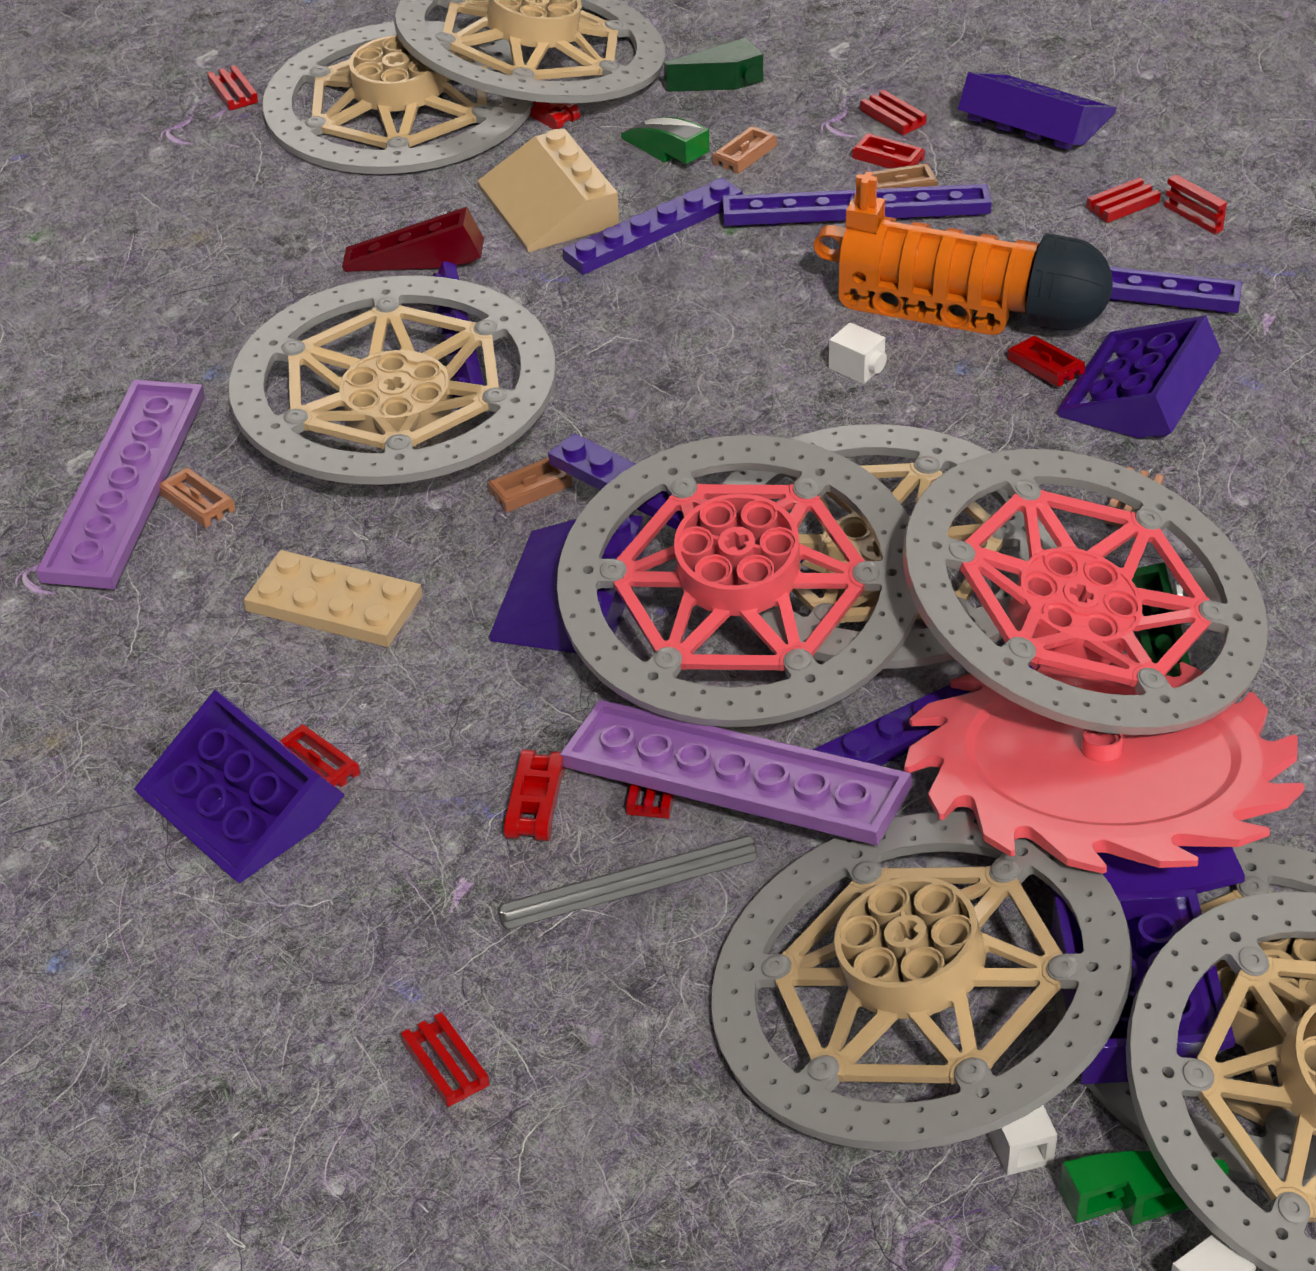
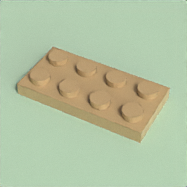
M280 550L244 598V604L247 612L389 647L421 599L422 588L421 584Z

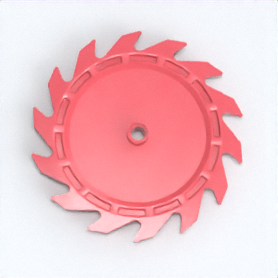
M1180 662V676L1172 677L1165 675L1164 677L1171 687L1177 688L1191 682L1204 672L1184 662ZM1035 663L1030 665L1034 667V670L1050 678L1082 689L1107 694L1138 695L1135 688L1130 685ZM1114 663L1108 664V665H1112V666H1117V665L1114 664ZM970 673L951 679L950 686L951 688L972 693L928 703L909 719L911 726H941L909 747L904 771L909 773L931 766L940 768L928 793V801L939 820H945L957 807H967L975 813L983 840L1010 857L1015 856V840L1027 838L1034 841L1067 866L1102 874L1107 872V865L1097 854L1101 852L1157 868L1198 866L1199 857L1178 846L1240 847L1268 837L1270 835L1269 827L1242 822L1241 820L1286 809L1303 793L1305 788L1303 783L1277 784L1269 782L1297 761L1298 736L1293 734L1276 741L1262 739L1261 734L1268 716V708L1254 692H1249L1240 703H1234L1215 718L1194 727L1155 735H1123L1082 729L1034 713L992 690Z

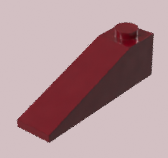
M466 206L348 246L345 250L342 267L345 272L440 268L443 261L454 263L456 266L460 264L467 265L482 257L484 237Z

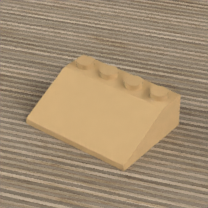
M565 128L553 129L545 134L533 137L477 181L479 189L527 252L597 233L619 224L618 192Z

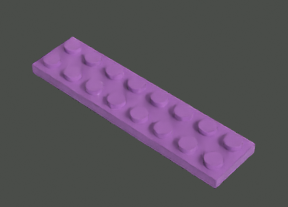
M133 379L36 571L39 583L115 589L160 493V483L166 480L204 399L203 385Z
M604 700L598 701L560 753L566 768L877 846L912 787V778L909 772L714 726L682 722L650 711Z

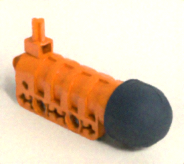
M867 171L864 175H856V193L846 209V227L836 225L822 227L813 244L814 251L819 257L827 261L839 263L838 295L841 303L847 308L982 334L996 335L1001 333L1006 326L1010 311L1026 314V322L1030 326L1059 331L1076 330L1096 320L1105 310L1112 294L1113 280L1110 266L1103 254L1092 244L1081 239L1049 233L1044 234L1040 243L1020 239L1013 243L999 240L998 236L985 233L978 237L967 235L964 233V230L948 227L944 231L932 229L929 224L914 221L911 225L897 223L895 218L885 216V199L877 198V177H874L872 172ZM831 237L835 239L839 244V248L831 249L823 243L822 238ZM852 288L857 289L858 295L861 296L855 295V291ZM881 294H893L898 299V303H887L883 300ZM906 298H909L907 301L909 305H905ZM920 301H924L925 306L928 308L922 307V303ZM939 303H940V304H943V306H942V308H941V311H939V307H940V305H938ZM949 306H961L965 309L966 315H954L950 311ZM975 310H977V318L973 317ZM988 313L994 314V319L996 320H991Z

